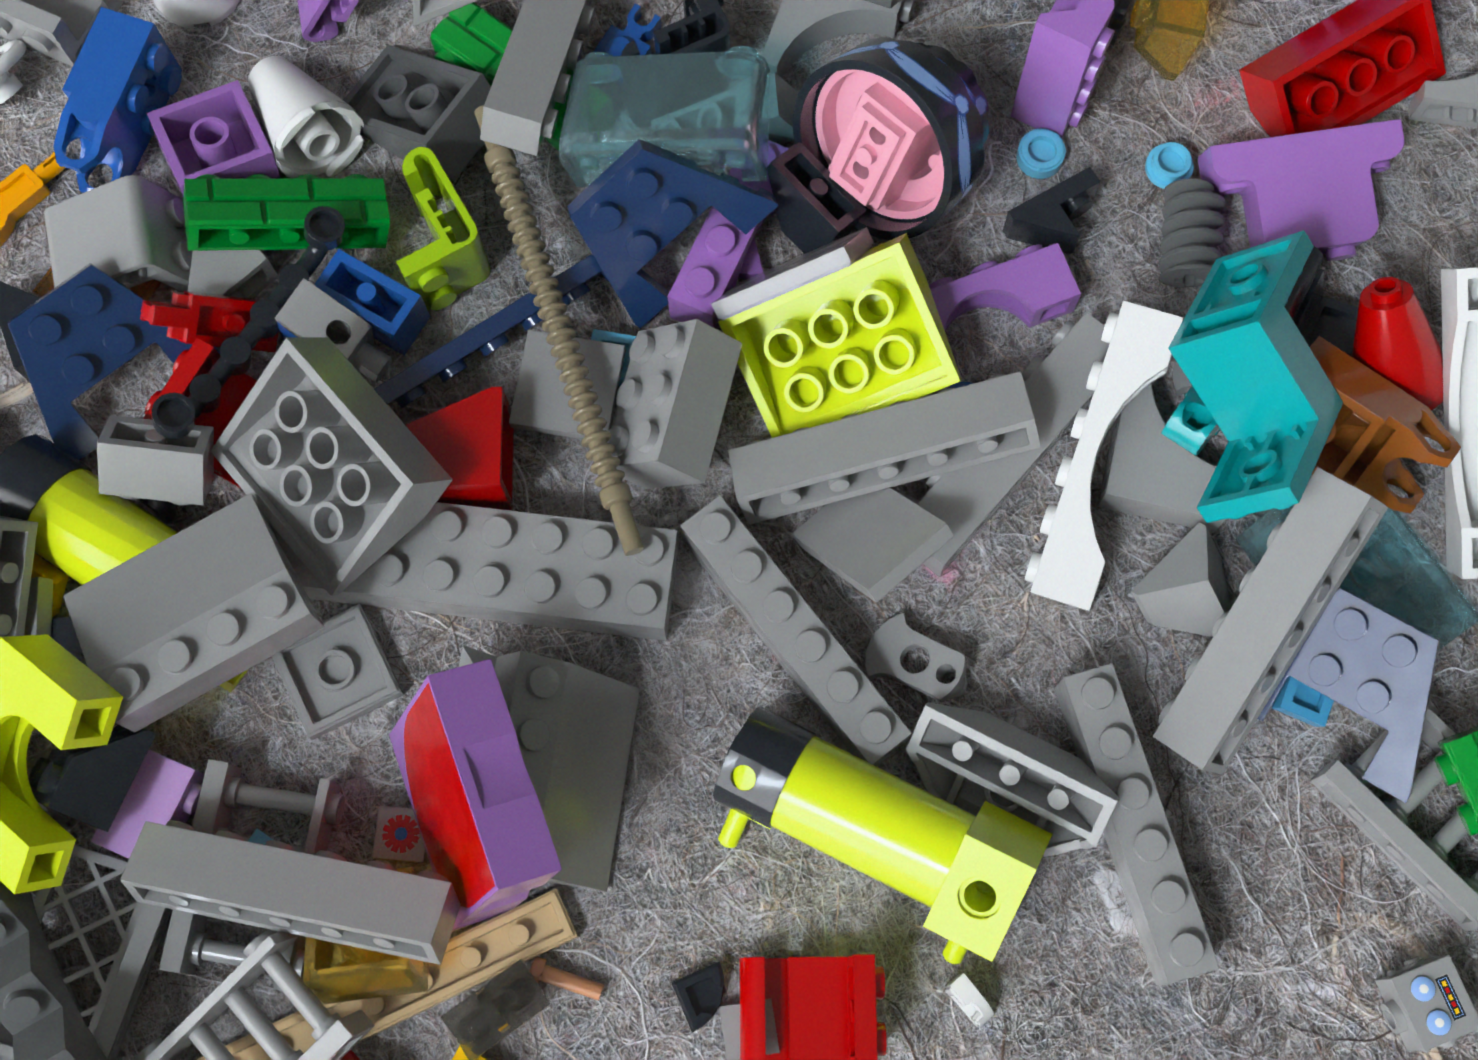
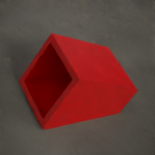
M502 386L485 389L405 425L453 479L437 502L513 511L514 428H511L509 425L511 408Z

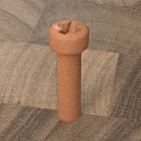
M537 956L534 959L529 971L528 982L539 985L540 981L599 1001L604 984L549 966L544 958Z

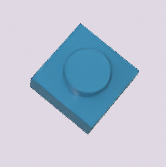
M1290 676L1272 709L1314 727H1325L1334 700Z

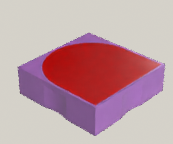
M487 659L428 675L390 732L389 737L432 871L444 876L452 883L461 904L452 929L453 931L514 909L528 898L531 889L544 885L559 873L562 867L537 793L527 772L516 731L492 660Z

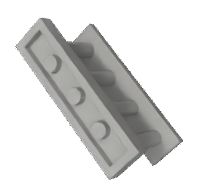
M1429 700L1422 740L1438 756L1442 752L1437 742L1456 733L1437 716L1439 714L1438 710ZM1387 730L1352 765H1343L1337 760L1324 766L1310 780L1318 790L1465 932L1478 930V870L1470 879L1466 877L1461 878L1446 864L1449 861L1447 854L1468 833L1458 811L1430 841L1427 839L1421 840L1407 826L1409 814L1443 780L1434 758L1415 776L1413 791L1406 803L1396 797L1391 802H1382L1368 789L1369 782L1362 779L1387 736Z
M208 759L192 826L198 832L213 835L220 830L233 832L232 829H228L233 808L237 809L240 804L311 816L305 847L288 845L292 846L297 852L315 855L317 851H327L332 825H339L344 811L345 797L339 794L340 785L330 779L320 778L317 794L311 795L245 784L244 778L240 777L242 769L228 762ZM242 836L246 841L250 838ZM173 909L159 970L195 975L196 966L201 965L204 960L239 966L247 958L243 953L246 945L211 940L208 933H204L208 916ZM299 936L282 955L302 980L305 981L310 968L311 952L305 950L308 937ZM275 983L273 990L282 991Z
M268 930L246 946L243 953L247 958L164 1040L159 1038L146 1046L134 1060H175L191 1043L196 1046L206 1060H236L209 1027L228 1007H230L272 1060H340L375 1025L362 1009L343 1018L338 1013L331 1015L282 955L300 935L285 932L272 934ZM264 971L270 975L314 1029L311 1036L316 1042L305 1053L301 1049L293 1050L245 991Z

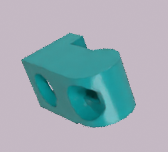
M1192 386L1166 423L1161 434L1197 456L1214 435H1217L1221 429Z

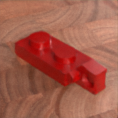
M184 291V293L173 292L171 303L143 300L140 320L148 321L150 325L168 327L167 337L177 339L185 344H193L198 338L211 346L221 347L224 340L237 336L250 321V309L259 300ZM278 333L272 338H261L252 350L276 352Z

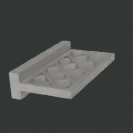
M74 845L71 855L87 861L95 881L70 893L67 892L63 882L58 887L38 890L34 906L41 923L44 913L64 905L75 932L49 944V950L53 951L77 938L79 939L91 966L64 978L63 981L65 985H68L94 972L102 993L97 1005L80 1014L83 1019L93 1014L88 1028L108 1060H116L173 909L136 901L118 910L106 883L122 876L128 862ZM98 864L115 869V871L103 876ZM99 887L110 915L83 927L71 900ZM54 888H56L60 898L49 903ZM133 911L126 928L122 916ZM114 921L122 938L117 953L98 961L86 934ZM113 962L106 979L102 967ZM0 1041V1055L14 1059L13 1045Z

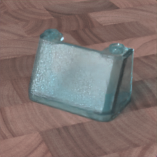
M748 46L732 47L728 52L636 56H612L603 52L589 53L585 56V59L575 64L559 140V161L577 187H588L638 139H641L696 161L697 165H711L715 174L725 173V165H727L728 167L742 170L743 182L767 181L770 69L767 60L757 54L756 49Z

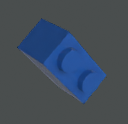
M340 249L337 250L314 284L317 288L372 326L374 339L404 356L431 317L421 295Z

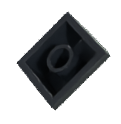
M117 725L113 727L108 745L66 750L55 748L51 750L47 759L41 757L36 762L28 778L36 801L50 809L108 832L156 734L146 729L133 732Z

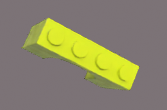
M48 634L0 637V881L13 894L61 886L76 839L41 808L32 793L27 775L26 758L28 743L34 728L60 750L108 745L123 699L119 692Z

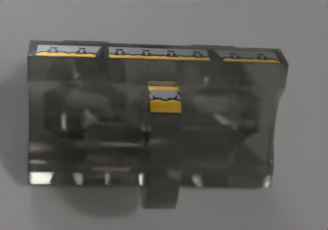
M520 959L442 1015L441 1018L460 1044L469 1060H476L552 1003L523 960Z

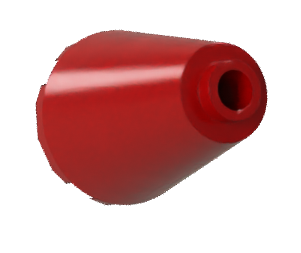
M1395 277L1376 279L1366 286L1360 294L1352 357L1429 407L1432 411L1443 402L1442 349L1411 284Z

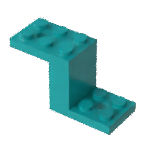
M1305 230L1216 259L1168 347L1229 441L1196 507L1206 523L1228 518L1239 519L1251 513L1274 508L1278 510L1286 509L1299 503L1342 407L1343 401L1284 307L1314 247Z

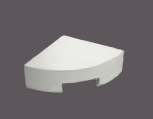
M964 973L958 974L945 986L947 994L976 1027L983 1026L994 1016L990 1005Z

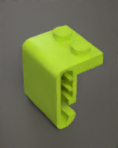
M417 147L411 150L404 158L402 170L421 217L424 216L435 241L396 261L408 288L421 295L427 310H440L453 303L460 293L485 281L490 275L491 267L477 227L435 154L429 148ZM433 196H442L450 211L443 214L441 209H438Z

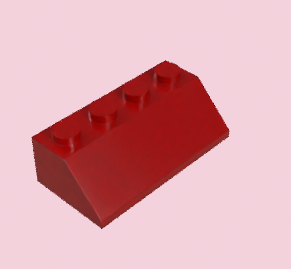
M1356 0L1239 69L1250 111L1270 137L1362 125L1418 91L1425 81H1435L1446 74L1431 0Z

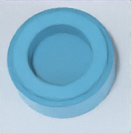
M1041 128L1029 131L1022 137L1016 154L1018 166L1026 175L1032 178H1049L1055 175L1063 164L1066 154L1065 144L1062 138L1051 130Z

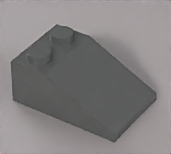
M387 45L343 101L353 107L363 120L364 127L361 126V135L402 160L411 150L417 147L429 148L435 154L450 182H454L484 144V141L480 140L481 131L474 111L485 104L491 86L480 72Z

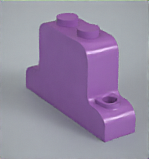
M1401 119L1210 146L1198 157L1201 180L1212 184L1214 187L1213 191L1219 192L1220 195L1239 193L1242 196L1250 248L1305 230L1312 244L1322 254H1326L1327 261L1348 259L1357 255L1355 247L1372 238L1378 230L1379 219L1371 174L1389 170L1391 168L1390 160L1401 152L1404 146Z

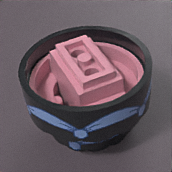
M879 37L857 45L817 69L807 78L795 101L793 137L795 144L800 141L830 172L829 177L867 209L854 228L861 230L867 227L871 236L892 240L906 233L908 238H913L932 228L972 191L981 175L985 160L983 145L989 134L988 101L984 92L978 87L972 70L965 63L955 59L952 53L945 48L896 40L890 37Z

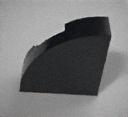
M720 961L672 982L692 1033L707 1024L720 1006L724 992V974Z

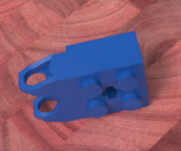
M104 7L100 8L62 88L68 97V101L61 113L54 141L56 162L60 167L76 171L81 193L94 189L89 186L88 179L98 164H106L111 167L113 172L111 181L124 176H130L135 172L151 137L155 135L147 113L166 106L170 95H174L178 91L182 79V69L154 23ZM79 138L81 142L80 158L77 160L70 159L66 156L67 146L70 142Z

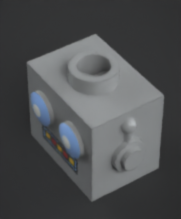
M1450 955L1435 956L1425 960L1424 958L1419 959L1416 956L1403 961L1404 965L1401 966L1400 970H1390L1386 976L1375 980L1385 1002L1381 1004L1383 1017L1391 1031L1396 1035L1400 1034L1407 1051L1428 1053L1437 1046L1447 1049L1459 1044L1457 1040L1461 1036L1478 1030V1014Z

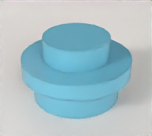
M1167 142L1156 146L1151 150L1145 162L1147 177L1154 185L1165 189L1167 185L1174 181L1190 179L1194 169V162L1190 152L1186 147L1176 142Z

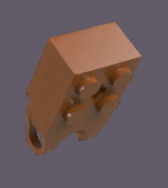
M1319 336L1310 346V349L1337 391L1343 404L1312 475L1317 467L1371 495L1388 506V508L1411 514L1423 497L1424 492L1414 480L1411 472L1403 466L1400 458H1411L1420 463L1447 468L1461 449V446L1453 435L1444 428L1429 407ZM1424 437L1437 441L1445 452L1432 448ZM1388 484L1402 488L1408 495V498L1396 495L1390 490Z

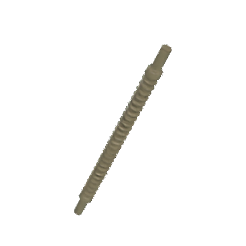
M484 105L474 111L480 131ZM484 141L487 148L484 159L488 171L493 173L491 180L497 185L495 192L498 196L502 197L499 203L502 208L506 209L504 218L511 221L508 224V230L515 233L512 241L515 245H519L516 253L517 256L523 258L520 263L521 268L528 270L525 274V280L532 282L529 291L531 294L537 295L533 303L535 306L541 307L537 315L540 319L546 320L542 324V330L550 333L547 335L546 341L548 344L554 345L550 351L551 356L559 358L555 362V368L563 370L559 380L567 383L563 389L564 394L572 396L568 401V406L576 409L572 418L574 421L581 423L577 427V432L585 435L581 440L582 446L590 449L585 455L586 459L594 461L590 471L598 474L594 483L596 486L602 487V490L599 492L602 506L611 512L625 556L638 554L644 550V546L629 505L633 497L629 485L621 482L625 477L624 471L616 469L620 464L618 457H612L616 447L613 444L607 443L611 438V433L603 430L607 421L605 418L598 417L602 412V407L594 404L598 399V395L596 392L590 391L594 385L593 381L585 378L589 373V369L586 366H581L585 358L583 354L577 353L580 343L572 340L576 335V331L568 327L572 321L571 317L563 315L567 310V305L559 302L563 294L562 291L555 289L559 282L555 277H551L554 273V267L547 264L550 256L548 253L543 252L546 244L544 241L538 240L542 233L539 228L535 227L537 218L530 215L533 207L531 204L526 203L529 195L527 192L522 191L525 184L523 180L519 179L521 172L515 166L517 160L514 151L511 148Z

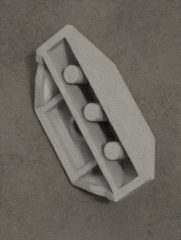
M928 702L924 706L906 748L911 761L915 762L922 782L929 793L977 816L984 802L987 801L1052 833L1053 835L1043 857L1062 854L1080 848L1096 847L1119 800V797L1082 759L988 712Z

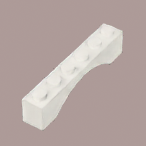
M1478 266L1441 269L1444 428L1453 435L1461 446L1453 461L1447 468L1445 467L1447 570L1461 579L1478 578Z
M1123 301L1119 314L1109 313L1101 341L1110 344L1104 362L1094 360L1086 385V389L1094 391L1089 410L1079 408L1070 437L1077 438L1079 441L1073 458L1063 457L1055 485L1064 488L1058 506L1048 504L1042 521L1040 533L1048 535L1043 554L1033 552L1025 575V581L1033 583L1030 591L1032 594L1090 612L1105 567V560L1095 537L1091 516V482L1096 459L1109 429L1122 410L1145 387L1166 374L1172 357L1168 347L1178 331L1183 317Z

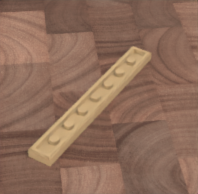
M556 888L449 939L441 965L409 958L320 1001L331 1015L338 1013L341 1018L362 1009L375 1025L359 1041L362 1042L533 960L537 956L539 957L579 936L562 897ZM299 1011L272 1023L294 1051L301 1049L305 1053L316 1042L311 1036L314 1029ZM251 1034L225 1046L236 1060H272ZM203 1056V1057H201V1058H199V1059H197V1060H206V1059H205L204 1056Z

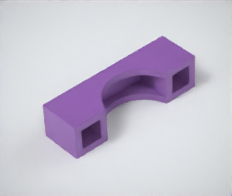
M749 132L728 175L738 178L740 184L758 191L760 187L772 193L767 167L770 162L789 148ZM712 206L667 296L670 318L679 322L698 319L715 329L718 328V322L721 319L718 320L711 303L736 285L750 245L760 226L768 216L745 235Z
M1058 243L1045 248L1039 244L1033 245L1020 251L1015 256V259L998 264L997 261H989L974 268L968 276L953 280L952 277H945L929 285L945 332L950 324L963 313L984 307L1008 311L1017 316L1030 328L1074 312L1081 296L1078 285Z

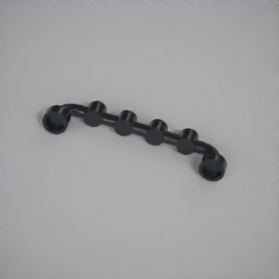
M319 206L308 212L304 221V237L309 244L307 249L295 264H288L281 269L279 285L266 300H259L252 305L250 321L237 336L229 337L223 341L220 347V358L208 373L198 375L191 381L189 397L180 393H167L160 396L152 406V421L154 428L160 435L170 439H178L188 435L194 428L196 419L202 413H211L220 406L221 388L232 375H242L248 371L251 365V351L261 338H272L278 333L279 328L275 320L276 315L303 278L309 281V278L323 261L327 252L338 247L343 240L345 222L337 210L327 206Z

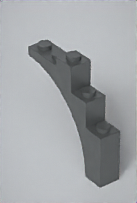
M0 881V1022L13 1035L14 1060H108L83 1020L62 979L37 917L31 891L13 894Z

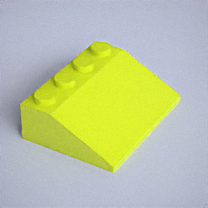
M907 233L869 249L849 267L725 320L721 319L718 322L724 334L742 343L737 364L772 438L792 433L800 428H811L837 421L848 415H859L889 407L896 402L919 399L961 381L930 287Z

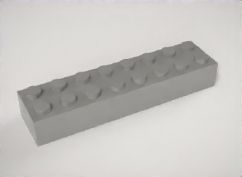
M436 502L425 518L339 595L331 597L270 524L309 599L667 641L680 547L678 531L674 529L636 525L644 550L635 555L625 556L613 522Z

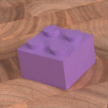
M238 80L147 113L158 144L183 198L184 179H196L206 174L216 175L221 179H246L255 174L266 175L271 179H281L273 152Z

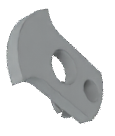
M905 613L894 616L883 623L876 630L868 644L865 666L870 681L878 677H890L942 703L948 699L958 698L966 691L968 683L965 675L967 668V658L965 655L912 630L907 624ZM916 648L926 650L930 655V661L925 670L919 673H910L903 669L902 661L908 651ZM956 671L955 679L952 682L942 683V679L946 675L954 674Z

